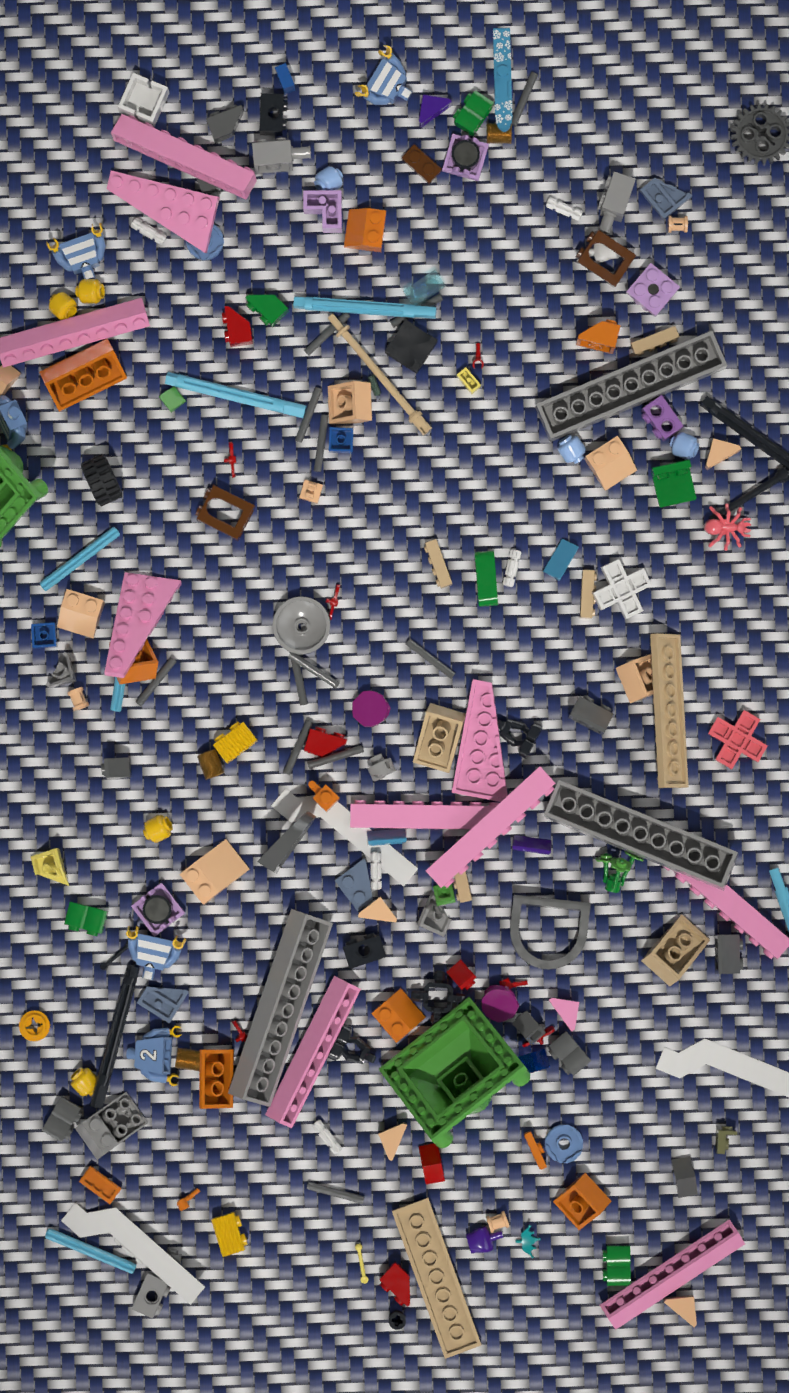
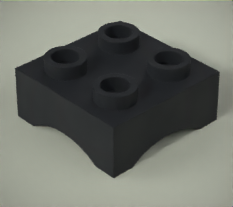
M405 319L397 334L386 348L385 354L417 374L438 340Z

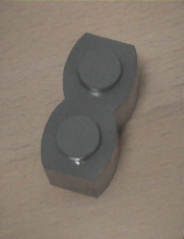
M567 1031L549 1045L551 1049L548 1052L555 1060L559 1058L562 1061L563 1065L561 1067L567 1075L572 1073L574 1076L591 1062L590 1058Z
M61 1096L42 1131L60 1142L64 1139L68 1140L73 1132L71 1129L74 1122L78 1123L83 1115L80 1112L82 1107Z

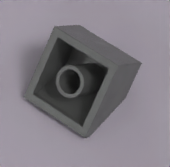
M586 695L583 698L579 696L568 718L603 735L613 716V713L610 712L611 708L603 704L601 706L594 704V700Z
M714 935L715 974H739L740 970L743 969V958H740V950H743V939H740L739 935Z

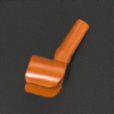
M198 1188L186 1197L178 1200L177 1206L180 1211L190 1207L187 1201L200 1192Z

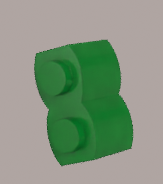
M476 90L473 94L469 93L464 100L465 106L462 110L459 108L453 116L455 119L454 125L472 137L494 107L493 101Z
M70 902L64 924L69 925V930L79 932V929L87 930L86 934L98 936V933L103 934L109 911Z
M606 1246V1250H602V1260L606 1262V1270H603V1281H606L607 1286L631 1285L630 1246Z

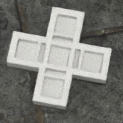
M619 559L602 566V572L609 585L592 593L599 609L603 610L617 603L624 619L642 612L643 609L635 593L652 586L645 569L642 568L630 575H626Z

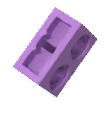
M662 395L642 409V418L647 424L650 423L654 429L652 431L657 439L661 438L663 442L683 428V424ZM656 407L660 410L661 414L653 416L650 409ZM663 423H669L672 427V430L669 432H665L662 429L661 425Z

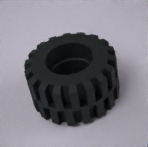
M100 454L81 463L83 474L98 505L102 507L122 498V491L105 455Z

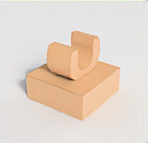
M304 480L299 499L318 504L323 485Z

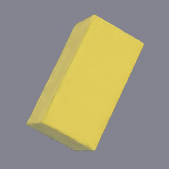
M466 367L457 374V378L471 394L481 387V384Z

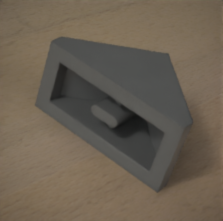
M691 1157L672 1159L678 1198L698 1195Z

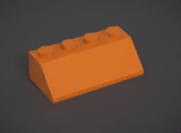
M108 338L39 372L59 412L127 379Z

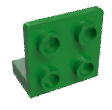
M690 460L652 468L651 474L660 508L696 500L690 472L692 467Z

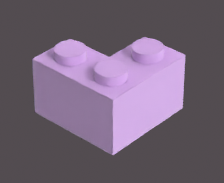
M303 191L304 214H322L323 233H342V191Z

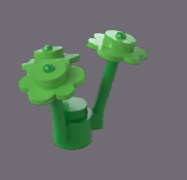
M625 850V854L631 856L629 862L623 858L616 859V857H612V854L607 853L596 857L595 860L597 862L604 863L603 882L606 883L605 889L613 893H619L634 860L643 862L644 858ZM608 863H611V867L617 870L616 874L611 873L608 876Z

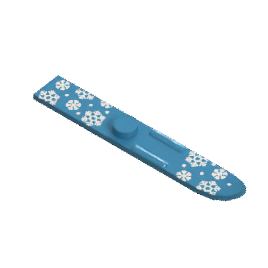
M494 28L495 119L498 129L502 132H507L512 124L510 28Z

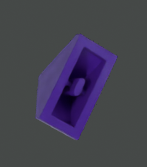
M423 95L419 117L420 128L452 106V101L449 98Z

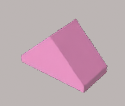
M550 998L549 1002L570 1031L575 1030L579 1002Z

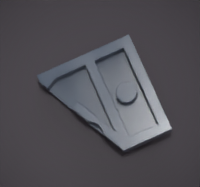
M656 178L640 189L641 194L663 220L692 198L690 193L676 189L677 187L667 185Z
M365 859L335 880L357 911L373 900Z
M146 987L137 1004L170 1023L189 991Z

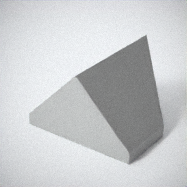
M64 652V658L61 663L58 662L55 671L52 673V679L46 683L47 687L54 688L77 681L68 653Z
M432 890L417 925L444 937L452 919H449L441 905H436Z

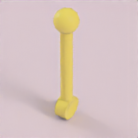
M357 1243L355 1245V1249L357 1250L359 1257V1263L362 1274L361 1282L363 1284H366L368 1282V1277L366 1276L364 1269V1263L361 1252L362 1245L360 1243Z

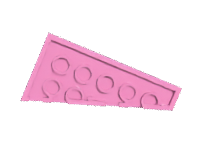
M116 171L110 172L107 190L196 248L207 253L220 197Z
M124 573L105 667V676L125 677L138 652L143 648L146 639L151 635L162 617L168 603L171 602L176 590L181 586V580Z
M473 679L452 793L501 802L508 794L492 682Z

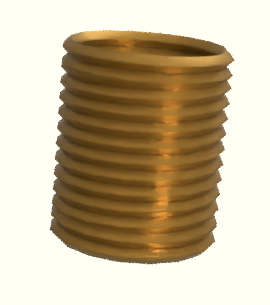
M487 123V144H511L512 124L507 132H502L498 129L497 124Z
M215 749L197 756L206 780L225 772L222 769L220 758Z
M178 1048L175 1068L199 1071L200 1051Z

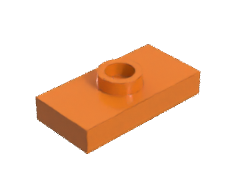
M531 1131L524 1133V1137L539 1169L546 1168L547 1166L541 1155L545 1152L540 1142H535Z
M93 1166L88 1168L79 1181L108 1204L112 1203L122 1189Z

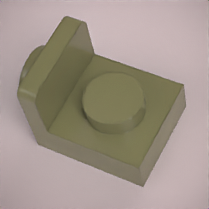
M721 1126V1130L716 1129L715 1153L725 1154V1150L729 1148V1138H726V1135H737L738 1131L733 1130L731 1126Z

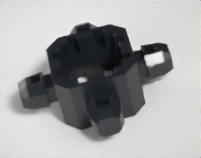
M442 970L435 971V983L429 982L425 985L424 993L421 990L411 992V1000L416 1002L423 1000V1007L428 1012H433V1015H431L432 1024H436L442 1019L441 1012L447 1013L452 1009V1002H455L456 1005L465 1001L464 994L456 993V995H453V988L449 983H443L445 973ZM429 987L448 988L447 1008L428 1006Z

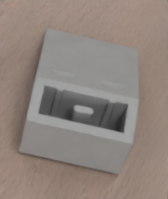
M125 1092L75 1129L98 1160L148 1124V1122L128 1093Z

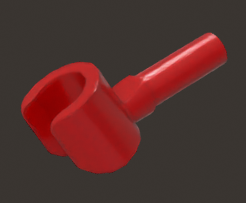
M476 343V355L472 364L474 369L476 361L482 363L481 369L484 367L480 355V343Z
M507 978L500 981L499 984L511 989L517 986L528 985V982L524 980L511 983L510 979Z

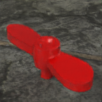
M228 442L230 456L224 459V462L231 464L232 478H235L234 464L236 463V456H233V443Z
M338 584L335 587L334 597L326 599V602L331 605L330 620L333 618L334 607L338 605L339 599H337L340 589Z
M235 1020L232 1021V1024L239 1033V1037L235 1039L236 1042L240 1040L246 1042V1033L241 1031Z
M553 1026L544 1030L546 1033L536 1042H539L540 1045L544 1044L543 1037L555 1031ZM528 1041L522 1044L523 1047L530 1045Z

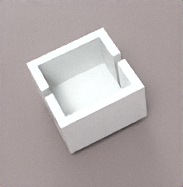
M133 73L118 105L119 112L126 116L131 115L135 118L137 116L139 121L150 123L155 127L169 95L168 87L152 81L151 89L149 88V79Z

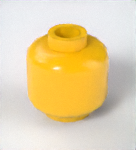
M82 279L75 288V294L82 303H99L105 296V288L98 279Z
M59 292L50 298L49 310L58 319L64 320L75 316L77 303L65 292Z
M156 815L145 822L143 834L147 840L159 843L170 837L173 826L167 816Z
M89 1068L77 1069L71 1076V1086L81 1096H87L88 1094L92 1096L97 1076Z

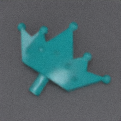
M528 1225V1228L521 1233V1239L515 1241L516 1243H522V1250L530 1255L531 1258H534L531 1251L536 1249V1247L532 1245L536 1241L541 1240V1238L531 1236L535 1232L529 1231L531 1225Z

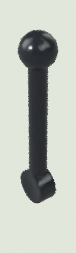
M126 942L125 947L106 963H101L100 968L104 971L107 970L108 965L128 949V942Z

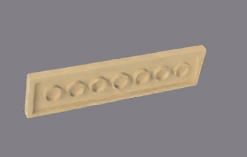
M650 634L658 788H689L680 635Z
M429 1198L392 1210L445 1359L481 1346Z

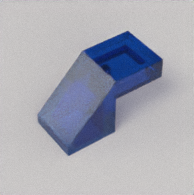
M545 1048L517 1056L530 1073L550 1067Z

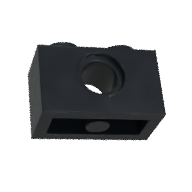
M261 93L260 135L283 136V130H287V119H284V111L287 112L288 100H284V94ZM272 111L279 113L277 118H270L268 115Z
M375 933L363 936V941L357 942L356 939L345 942L346 946L343 947L349 969L386 957L379 935L375 936ZM364 944L370 949L369 954L366 956H362L358 952L359 947Z

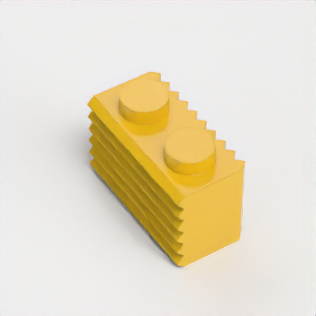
M239 722L235 723L229 728L231 731L228 734L224 735L222 733L214 739L216 743L213 746L227 764L258 741L244 722L241 724Z
M231 1212L211 1219L222 1257L245 1250V1245H248L245 1234H241L239 1229L242 1226L239 1215L235 1216V1212Z

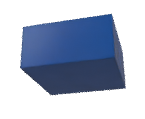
M286 63L275 67V72L284 95L295 91V85Z
M330 427L329 453H353L354 429Z
M55 622L31 624L33 649L57 647Z

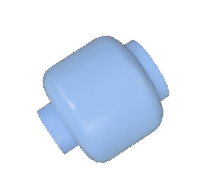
M328 166L316 174L315 187L317 190H337L342 186L343 175L339 169Z
M680 432L677 436L672 437L670 447H672L673 455L689 460L691 457L694 458L699 450V443H697L696 437Z
M570 434L559 441L558 452L566 463L574 462L576 464L584 459L583 454L586 448L578 436Z

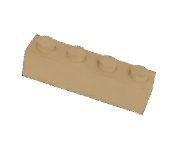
M673 326L632 342L630 346L634 356L638 355L639 357L644 355L646 351L652 352L656 350V347L660 346L662 348L669 342L671 344L677 342L679 334L676 327Z
M434 539L426 542L424 550L425 553L429 554V564L433 565L432 572L437 577V586H440L441 589L451 586L452 581L437 540Z
M582 570L580 619H592L595 616L593 604L596 601L592 594L596 591L594 581L597 580V574L595 570Z
M466 871L462 875L457 873L454 876L455 882H453L454 888L458 891V894H456L457 901H460V903L471 901L472 897Z

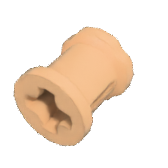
M668 216V233L672 231H684V233H687L688 216H684V218Z
M83 687L67 692L74 706L73 711L89 706V702H86L83 694Z
M505 1211L492 1217L486 1216L491 1233H494V1230L509 1227Z

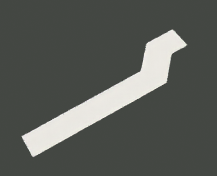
M285 789L271 805L290 822H296L307 811L315 815L316 818L321 817L369 858L372 852H380L381 868L402 886H405L418 870L416 866L390 845L369 846L367 844V832L372 830L370 828H350V811L339 802L326 812L313 800L315 795L297 798Z
M703 1039L679 1053L664 1047L656 1069L682 1078L707 1064L789 1097V1072L707 1039Z
M75 1203L61 1220L80 1238L110 1233L190 1305L205 1288L117 1208L87 1213Z

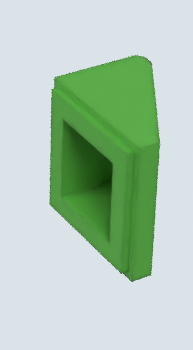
M175 387L159 396L171 413L186 402Z

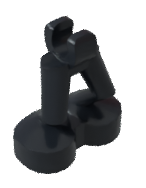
M508 719L506 723L497 720L498 728L501 730L500 736L512 747L520 746L518 755L527 759L543 726L535 722L528 728L525 723ZM511 728L522 730L526 734V738L524 740H516L509 731Z
M344 1024L328 1058L336 1061L343 1056L346 1061L363 1064L367 1060L374 1063L376 1056L369 1053L371 1047L358 1036L351 1037L352 1027ZM355 1043L362 1051L361 1054H349L345 1049V1044Z

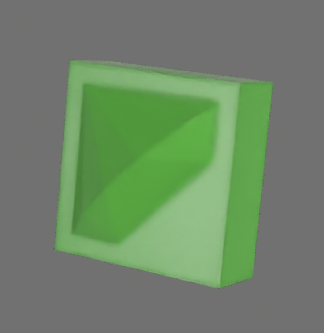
M452 884L447 888L445 886L442 888L438 885L433 886L437 906L455 902Z

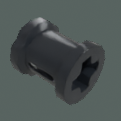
M395 1310L389 1315V1325L392 1329L400 1330L405 1326L406 1317L402 1311ZM396 1315H399L400 1319L403 1320L398 1325L392 1320V1318H396Z

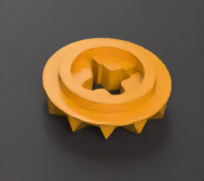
M29 1011L20 1019V1033L29 1041H40L50 1031V1021L40 1011ZM32 1018H34L36 1023L43 1024L37 1028V1034L34 1032V1029H27L29 1025H32Z

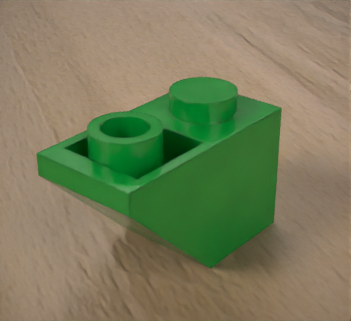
M247 295L245 297L247 302L245 305L253 313L256 311L260 315L259 319L266 326L269 324L273 328L289 312L288 308L275 295Z

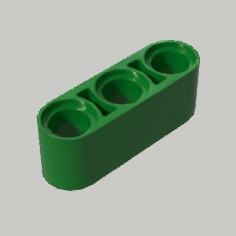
M494 550L475 552L479 607L497 606L498 595Z

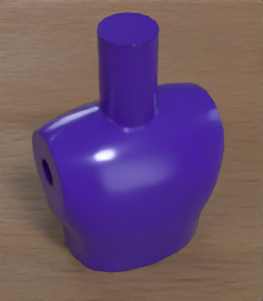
M486 1226L476 1228L466 1234L471 1254L492 1251L493 1241L504 1238L502 1230L490 1233Z

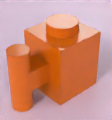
M315 781L308 783L309 788L316 794L313 800L326 812L340 800V797L327 785L321 788Z

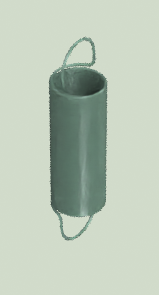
M369 376L368 381L371 383L374 396L381 395L375 376Z

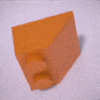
M371 208L349 210L344 248L382 252L386 210Z
M613 320L601 321L579 334L576 345L613 354L621 325H617V322Z
M147 639L125 677H116L119 684L156 679L158 660Z
M401 988L371 1013L396 1043L426 1018Z
M586 1173L576 1179L553 1201L578 1230L600 1215L612 1202Z

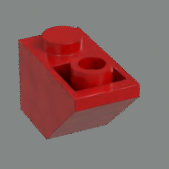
M225 306V312H222L223 324L227 323L228 331H224L225 342H229L230 347L253 344L250 322L229 306Z
M315 727V730L310 729L304 752L324 757L345 746L348 740L344 739L345 735L334 732L333 735L326 733V729Z
M461 959L446 971L461 990L463 988L468 990L476 983L474 981L476 976Z
M395 1261L379 1278L381 1281L379 1285L386 1292L391 1291L396 1295L394 1299L401 1306L405 1304L408 1307L410 1305L409 1274Z

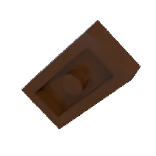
M415 144L401 158L429 185L442 172V169Z

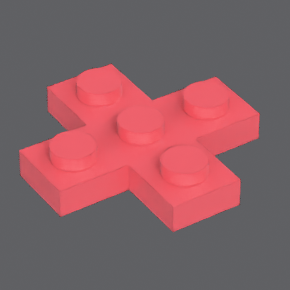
M745 710L741 713L735 726L717 717L708 732L710 736L724 743L715 760L731 770L741 753L758 763L768 745L751 735L761 719Z

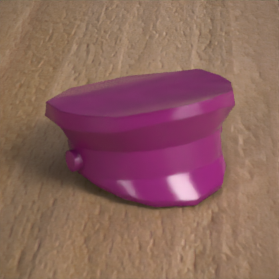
M371 690L363 691L352 702L353 717L364 727L379 725L388 717L391 709L383 695Z
M489 986L484 991V996L482 997V1011L485 1015L496 1022L514 1018L519 1007L514 993L507 986Z

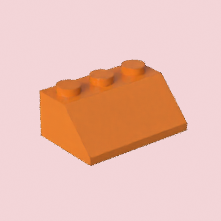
M233 1049L200 1050L199 1109L233 1108V1095L228 1093L233 1080Z

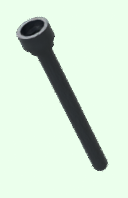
M784 466L779 468L774 477L729 504L730 511L735 510L775 484L789 481V473ZM725 507L717 511L722 517L727 515ZM715 514L709 516V519H719Z

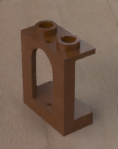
M596 230L595 233L592 231L586 239L588 242L586 247H581L575 257L578 258L576 263L581 264L605 280L610 286L616 287L636 257V254L600 230ZM601 243L623 258L613 274L590 258L589 250L593 244Z
M213 485L212 489L208 488L205 493L204 499L206 501L204 505H200L196 511L197 521L239 541L255 510V505ZM212 499H221L243 510L235 527L211 516L207 512Z

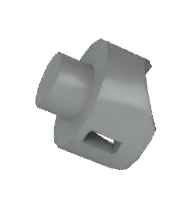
M382 754L370 758L372 766L367 769L374 782L396 772L391 758L384 760Z

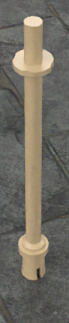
M331 314L327 319L337 329L336 337L342 336L406 411L409 415V422L413 423L423 436L427 434L432 427L421 416L422 413L415 411L352 337L348 332L350 326L344 327L336 316Z

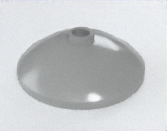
M291 598L284 602L274 615V636L278 643L291 653H312L319 649L328 638L330 632L328 613L319 602L312 598ZM299 624H305V629L299 630Z

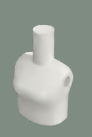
M601 243L594 244V248L589 250V256H594L597 262L619 258L618 254Z

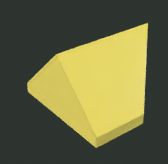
M56 848L31 856L35 875H40L69 886L60 849Z

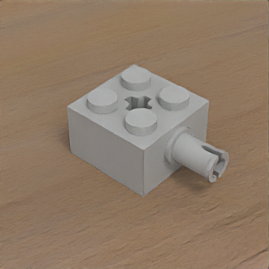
M277 138L275 141L270 142L266 139L256 140V143H252L255 174L293 171L292 161L294 159L311 158L310 146L293 148L290 140L286 138Z
M614 172L612 177L608 176L604 189L607 194H602L598 207L601 210L600 216H603L598 230L604 234H610L614 220L622 222L636 180L635 178Z

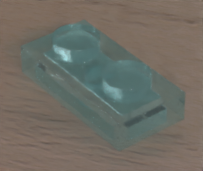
M434 270L403 290V293L412 305L417 306L443 289L445 284Z

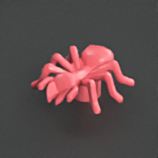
M728 503L725 504L726 519H723L721 514L712 506L709 507L719 520L709 519L704 524V530L710 535H719L708 547H712L723 535H726L724 550L727 551L730 544L729 533L731 532L737 546L740 548V539L734 531L737 530L743 537H750L751 535L744 533L751 531V529L745 528L751 526V524L744 521L751 520V518H743L738 524H735V521L741 515V507L738 508L737 514L731 522V511Z

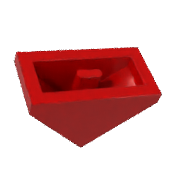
M434 1143L418 1146L426 1185L445 1181L439 1148Z

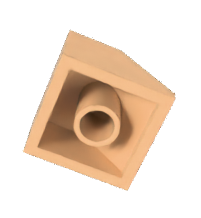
M350 381L328 386L329 424L372 421L371 383Z
M618 436L585 456L584 459L605 491L637 471L629 452Z
M66 589L60 608L57 628L94 639L105 605L104 600Z
M651 654L616 668L630 703L654 695Z

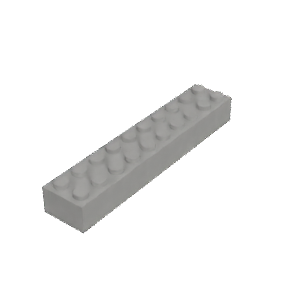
M710 331L539 402L535 408L547 437L552 442L726 369L727 363L713 331Z
M558 780L544 813V817L548 820L723 891L739 856L738 852L561 780Z
M291 909L229 1088V1094L243 1100L268 1107L271 1106L333 923Z

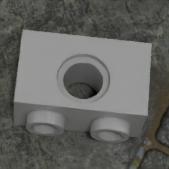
M148 1271L132 1306V1310L152 1319L155 1314L159 1316L163 1304L160 1303L162 1297L167 1298L171 1287L156 1274ZM155 1291L158 1295L157 1300H149L147 1293Z

